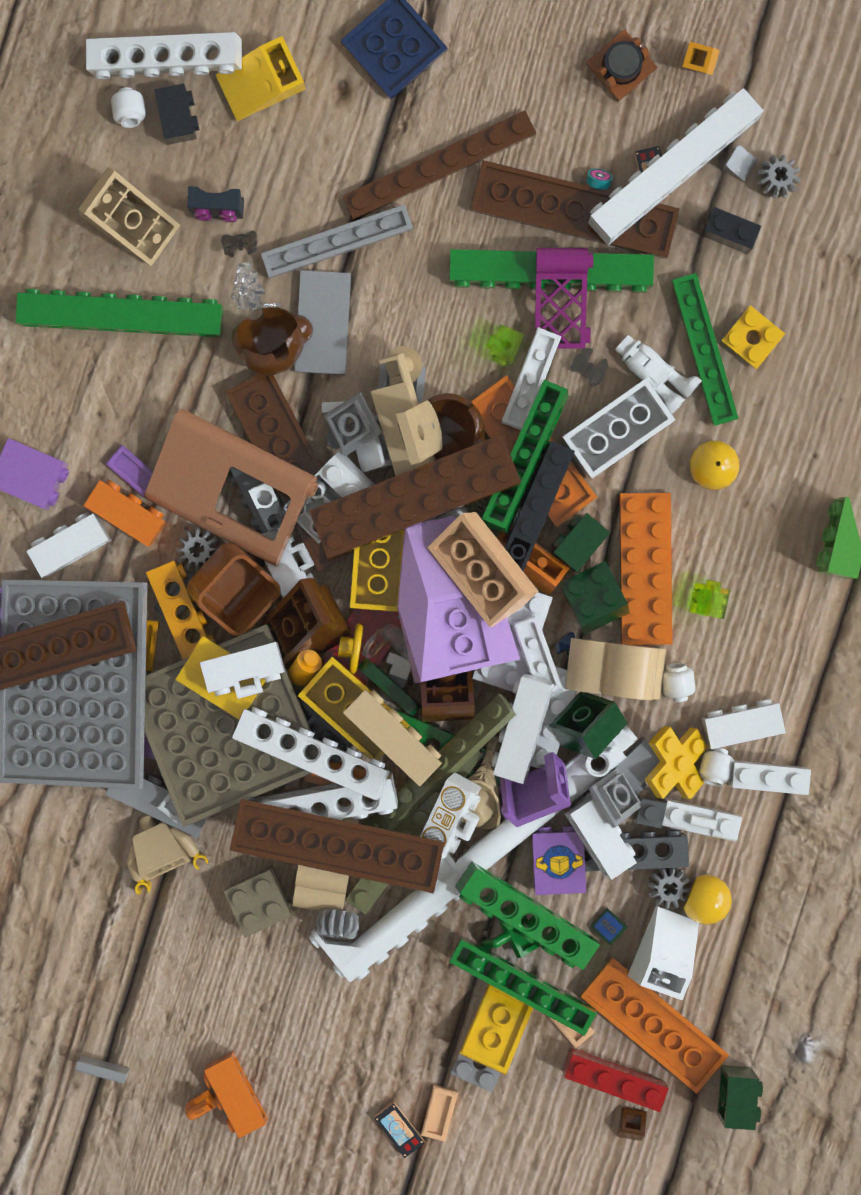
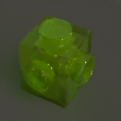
M501 324L497 335L492 333L486 348L490 349L488 355L492 357L491 361L504 367L506 363L512 365L524 334Z
M706 580V584L695 583L689 612L724 619L730 590L721 588V582Z

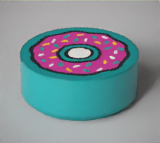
M590 169L586 182L592 188L606 190L610 188L613 176L602 169Z

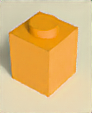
M689 42L682 67L713 75L720 50Z

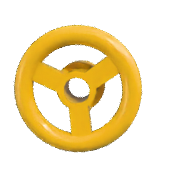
M360 623L355 626L353 638L344 636L340 638L338 657L350 658L349 672L351 674H355L358 667L363 626Z

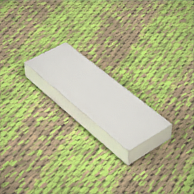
M537 615L513 623L512 625L530 675L555 682L553 691L561 689L562 685Z

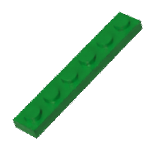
M697 273L673 279L671 281L697 373L699 379L702 380L701 387L713 427L738 420L739 417Z

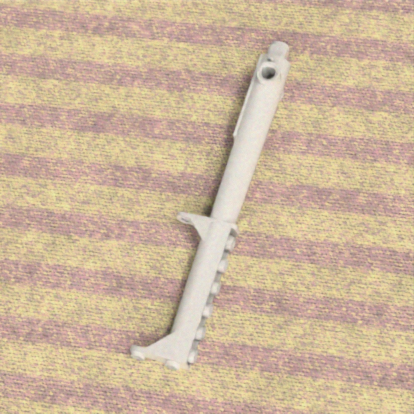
M627 725L604 749L603 753L599 755L604 758V764L601 767L595 768L591 766L593 758L580 753L565 764L570 803L627 758L623 751L638 739ZM562 810L520 827H515L509 820L504 819L497 828L488 832L459 858L455 859L451 853L445 858H441L434 894L414 890L354 942L327 940L316 932V928L311 931L310 941L316 948L322 947L334 962L333 968L341 978L345 976L349 982H352L355 978L360 981L370 972L368 968L372 964L376 963L379 965L389 957L387 953L394 946L397 949L402 947L409 940L407 936L411 932H420L428 925L426 920L433 914L438 917L448 908L446 904L453 898L455 901L460 899V893L455 885L472 861L487 870Z

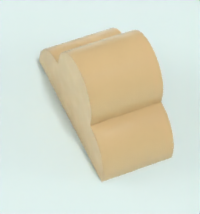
M109 167L106 168L77 209L80 212L79 215L91 225L150 266L153 265L180 227L179 223Z
M571 638L565 689L632 699L660 700L666 649Z
M314 807V809L317 811L325 810L323 808ZM353 817L343 818V821L359 823V819H353ZM298 865L292 907L315 911L322 909L343 910L349 876Z

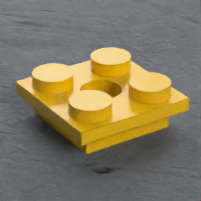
M750 305L721 341L753 368L757 369L784 337L785 333ZM749 331H754L758 334L759 342L752 345L747 342L746 335Z

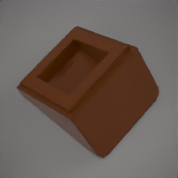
M622 1107L617 1137L642 1141L645 1136L647 1111Z

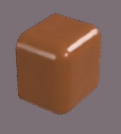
M224 543L189 580L187 585L188 593L196 604L234 636L247 633L278 599L281 592L278 582L234 543Z

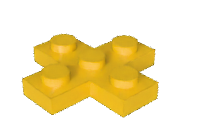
M663 726L649 742L660 762L645 780L656 798L664 799L671 789L676 786L682 798L690 800L704 784L694 763L705 752L708 745L697 728L690 727L678 740L671 727Z

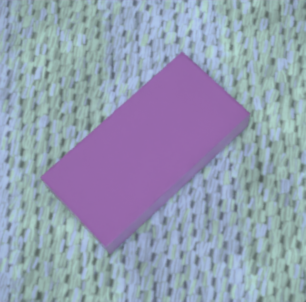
M121 445L106 462V465L145 497L153 471L125 446Z

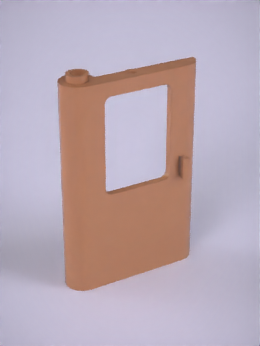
M181 409L172 421L146 489L145 498L278 567L304 502L309 496L313 497L319 484L316 483V476L185 409ZM231 467L262 481L290 497V504L274 540L223 515L215 509L216 502Z

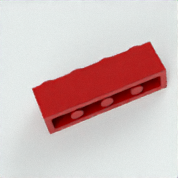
M570 1048L562 1070L565 1079L657 1112L661 1111L669 1089L663 1080L574 1048Z

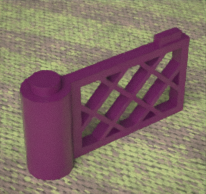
M536 248L535 332L537 327L545 329L548 326L564 341L559 342L557 349L585 348V343H590L591 327H586L587 273L588 268H593V253H588V248ZM541 279H552L558 286L547 295L541 289ZM571 279H582L581 289L574 295L565 287ZM562 289L570 299L560 308L551 298ZM541 294L545 297V299L542 302ZM549 301L558 311L547 320L541 314V308ZM572 302H575L581 308V313L572 320L564 310ZM560 314L570 322L561 332L551 324ZM540 319L544 322V324L541 327ZM574 326L580 332V341L569 342L563 335Z

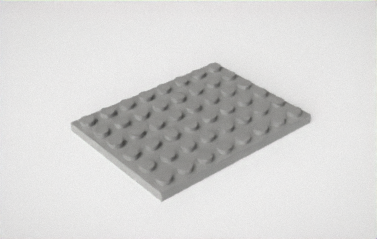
M2 580L1 637L124 601L137 652L0 691V783L143 789L147 583Z

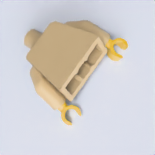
M150 815L140 819L139 822L143 832L133 836V844L130 847L127 865L134 881H137L135 886L136 894L141 895L142 893L140 885H145L147 891L150 892L152 888L151 879L190 862L189 857H193V865L196 869H200L196 863L198 858H203L208 864L207 856L199 852L195 842L184 831L173 826L170 827L166 823L157 825L155 818Z

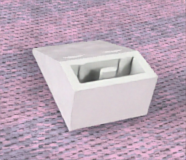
M341 450L314 475L317 477L318 489L313 497L309 496L305 500L297 523L318 544L321 541L309 510L375 485L347 456H344ZM290 501L283 507L285 511H287Z
M656 906L627 976L640 986L683 1000L692 978L699 923L686 916Z

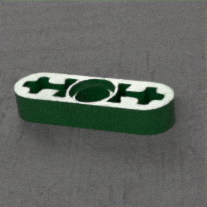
M366 657L360 663L358 668L410 715L413 716L422 707L370 659Z

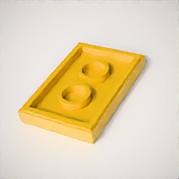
M202 636L175 680L240 720L244 709H249L258 694L238 699L234 686L230 687V693L215 696V692L208 693L200 662L232 653ZM254 678L239 681L240 687L255 684ZM265 678L260 679L262 687L266 682Z
M488 984L459 1054L506 1075L533 1008Z

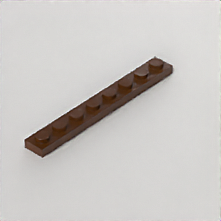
M526 110L358 188L342 196L354 221L536 135V131Z

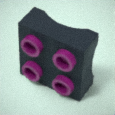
M188 186L187 207L192 216H196V220L211 221L212 217L222 218L223 222L234 223L237 222V219H243L244 197H241L240 189H229L222 193H209L198 187Z

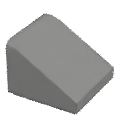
M738 144L723 170L744 182L757 159Z

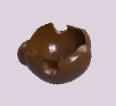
M279 307L262 308V315L258 319L250 320L248 317L234 328L232 345L238 357L251 371L265 376L277 375L289 370L296 363L303 351L304 344L312 337L313 326L303 315H292L289 311Z
M453 393L439 394L428 399L436 412L442 432V450L434 454L435 461L486 441L484 438L485 425L479 409L471 401Z

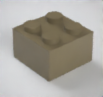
M272 866L227 886L223 891L245 938L291 917L293 913Z

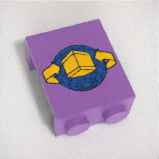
M564 825L562 830H552V826H541L532 833L535 895L586 893L584 844L572 825Z

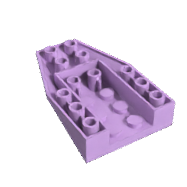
M455 516L423 522L404 530L397 609L414 683L520 659L507 618L495 626L489 627L427 548L456 520Z

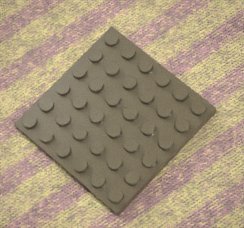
M266 624L221 643L219 646L233 654L274 643L275 641L269 626ZM188 658L145 676L144 731L182 827L238 805L241 799H252L311 774L307 770L233 739L232 737L239 720L175 680ZM284 665L285 672L280 673L281 679L265 682L262 687L263 692L258 693L248 710L252 711V708L256 707L267 712L266 717L275 721L279 717L290 722V728L299 731L300 727L311 731ZM264 724L259 729V735L261 738L267 739L271 734V729L267 724ZM288 734L283 738V746L286 749H291L295 744V740L292 735ZM313 744L308 746L306 749L307 757L313 760L318 756V748Z

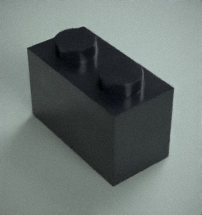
M184 83L154 89L163 136L167 145L197 139L195 131H200L197 115L192 116L190 106H195L192 90L187 91Z
M714 207L708 216L701 236L748 254L753 249L761 225Z

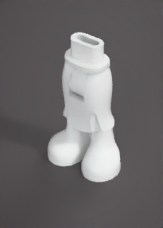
M629 335L615 349L623 357L622 361L626 363L632 373L641 380L647 378L671 414L685 401L683 397L687 399L702 382L697 376L683 377L674 370L675 367L667 364L652 348L643 343L641 344L640 340L636 342ZM668 380L683 397L674 393L664 383Z

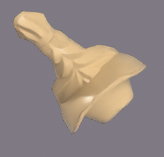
M493 736L486 743V752L480 767L472 776L467 778L481 786L478 796L481 797L480 802L474 811L469 810L480 818L476 827L491 830L499 826L501 818L499 786L495 780V775H493L495 767L491 766L494 754L501 745L496 736ZM463 818L462 822L466 823L467 820Z

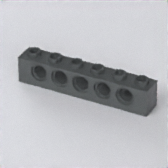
M666 830V834L656 835V831H641L639 836H631L630 832H622L620 834L624 843L627 842L630 846L641 844L643 847L640 855L633 856L637 863L627 870L689 867L688 836L681 834V830ZM666 843L668 846L667 852L663 855H657L655 853L657 844ZM591 856L585 858V872L600 871Z

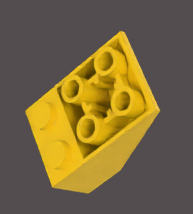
M283 36L259 46L242 57V70H234L232 74H216V78L237 121L306 90L303 78Z

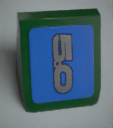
M608 908L591 925L610 946L627 929V925Z

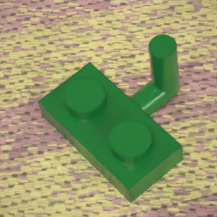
M510 904L502 909H507L510 906ZM526 915L522 917L521 922L528 921ZM501 923L503 933L495 938L483 939L481 941V947L484 949L498 948L509 941L517 958H522L541 946L537 941L530 943L520 935L522 932L516 928L511 931Z

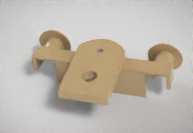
M407 346L396 347L390 351L387 358L379 360L380 364L386 363L387 373L391 377L389 378L391 385L371 391L396 476L435 461L434 454L442 450V432L436 412L428 400L418 402L412 383L421 374V358L414 349Z

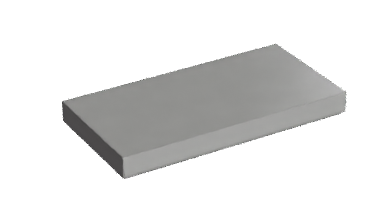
M300 270L298 315L305 316L311 322L313 334L304 344L303 351L295 363V372L346 375L351 273Z

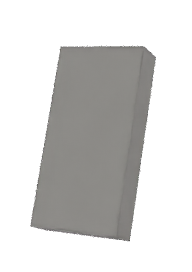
M81 1055L75 1070L115 1082L125 1083L130 1068Z

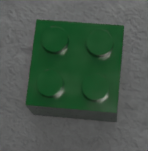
M588 513L582 516L580 514L576 515L567 525L570 529L566 535L560 534L551 544L554 548L551 554L567 565L572 572H578L611 533Z
M606 561L560 582L562 593L584 635L630 613L628 603Z
M579 692L549 727L562 747L596 759L628 722L614 701L587 692Z
M721 1065L717 1116L724 1128L756 1130V1122H760L761 1108L757 1107L758 1097H762L763 1083L759 1081L758 1075H756L751 1067Z

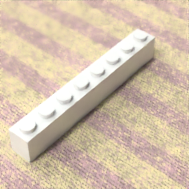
M744 88L737 94L734 91L723 100V106L719 109L716 107L712 108L704 116L705 121L700 125L697 123L693 124L685 132L686 137L681 141L675 139L666 148L668 152L662 157L659 154L649 161L647 164L648 168L644 172L637 171L629 178V184L623 189L621 186L610 194L608 202L604 205L600 202L590 211L591 217L588 224L607 245H610L759 120L764 110Z

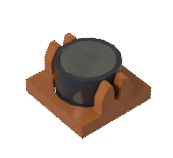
M625 29L586 62L588 68L618 102L658 68L649 58L648 48H642L640 45L641 40L637 37L632 38Z

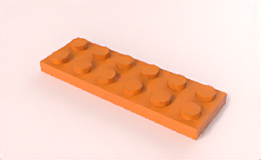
M506 375L471 402L481 413L485 425V433L491 439L502 434L511 454L521 431L501 423L515 388ZM551 436L549 442H556L555 439ZM572 462L568 466L547 515L556 528L597 498Z
M620 493V589L628 603L630 612L621 617V644H673L671 493Z
M612 956L582 991L580 997L697 1094L727 1059L729 1054L656 992L640 986L627 976L629 970Z

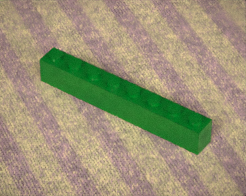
M450 249L449 284H454L455 288H469L470 284H480L482 289H494L495 285H505V289L510 290L520 289V286H530L531 290H535L536 252ZM593 253V268H588L587 292H594L596 288H606V292H621V288L632 289V293H646L647 289L653 287L654 255ZM541 279L542 290H545L546 286H558L552 279ZM571 279L565 287L569 291L571 287H581L582 279Z
M25 289V293H17L15 323L23 327L222 338L224 307L222 304H218V300L203 299L202 303H193L191 298L182 297L177 298V302L167 301V297L152 296V300H142L140 295H126V299L116 298V294L101 293V297H91V293L76 292L75 296L66 295L65 291L51 290L50 294H40V290Z

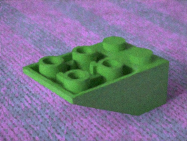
M841 497L835 499L834 503L831 502L829 505L827 516L831 518L829 526L824 528L822 534V542L825 543L823 552L819 551L816 566L819 567V573L844 579H858L861 567V541L850 498Z

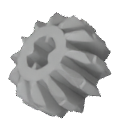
M772 155L770 162L764 160L761 164L763 169L757 172V175L762 177L758 181V185L767 186L763 191L764 194L772 190V198H777L779 192L783 198H786L788 191L793 193L797 189L794 184H798L801 181L800 177L795 176L800 172V168L791 167L795 162L794 159H791L788 163L785 162L786 155H781L779 161L775 155ZM780 172L783 174V176L778 181L775 179V177Z
M196 528L195 537L190 531H186V536L189 540L179 538L178 541L185 546L184 548H176V552H184L185 555L181 556L178 560L184 562L189 559L186 564L187 569H191L195 562V570L198 571L201 568V563L204 565L212 556V552L218 549L217 547H211V545L218 541L217 538L207 541L211 534L209 531H206L201 538V529ZM197 543H201L200 547H204V552H201L199 557H195L196 553H192V548H195Z
M659 868L660 876L654 872L651 874L656 882L650 881L647 883L648 887L654 888L648 894L650 897H656L654 903L657 906L663 902L664 908L669 909L670 902H672L674 907L678 908L679 903L677 900L680 898L683 902H686L687 898L682 894L691 892L689 887L684 886L690 880L688 877L682 878L684 871L681 869L675 873V868H668V873H666L664 868ZM666 883L672 884L674 887L672 892L670 890L664 892L666 890L664 888Z
M322 909L319 911L316 919V932L325 937L353 939L356 937L359 928V917L355 913L348 911Z

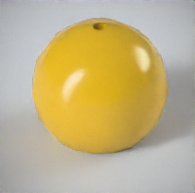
M709 440L700 444L693 451L690 459V472L693 479L701 487L708 490H721L730 486L736 479L739 472V458L736 451L729 444L720 440ZM717 461L720 462V466H716Z
M709 874L696 876L683 909L687 916L696 923L703 925L716 924L724 919L730 911L732 904L730 889L717 876Z

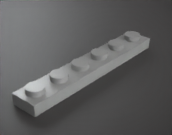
M404 204L263 252L261 256L269 279L412 231L413 227Z

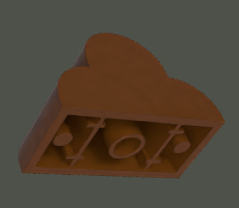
M315 578L300 579L257 627L259 628L266 624L269 626L274 641L278 643L286 670L289 669L300 652L305 650H313L317 654L325 652L339 645L341 636L348 637L351 633L329 587L326 585L319 586Z
M472 670L421 682L422 722L472 720L474 718Z

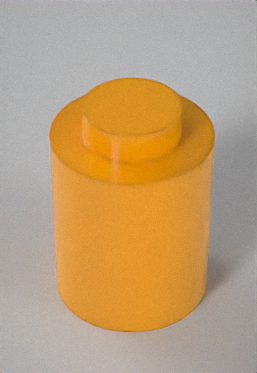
M313 650L300 652L288 669L290 680L298 686L308 685L322 666L321 657Z

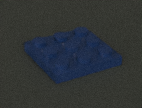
M386 0L340 40L345 49L390 100L448 51L447 46L407 0Z

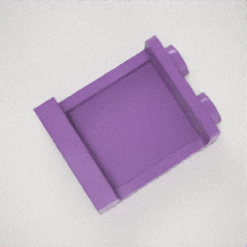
M8 438L0 455V490L49 510L50 506H55L59 498L57 490L60 483H64L68 477V463Z
M554 752L544 755L545 766L529 772L527 780L523 784L500 777L501 785H499V792L503 802L501 812L503 817L509 820L515 827H520L571 806L566 765Z

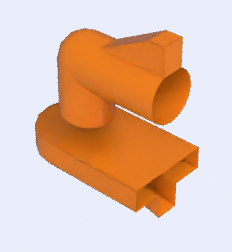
M207 1089L191 1099L185 1106L186 1117L189 1120H194L217 1107L214 1098L216 1094Z

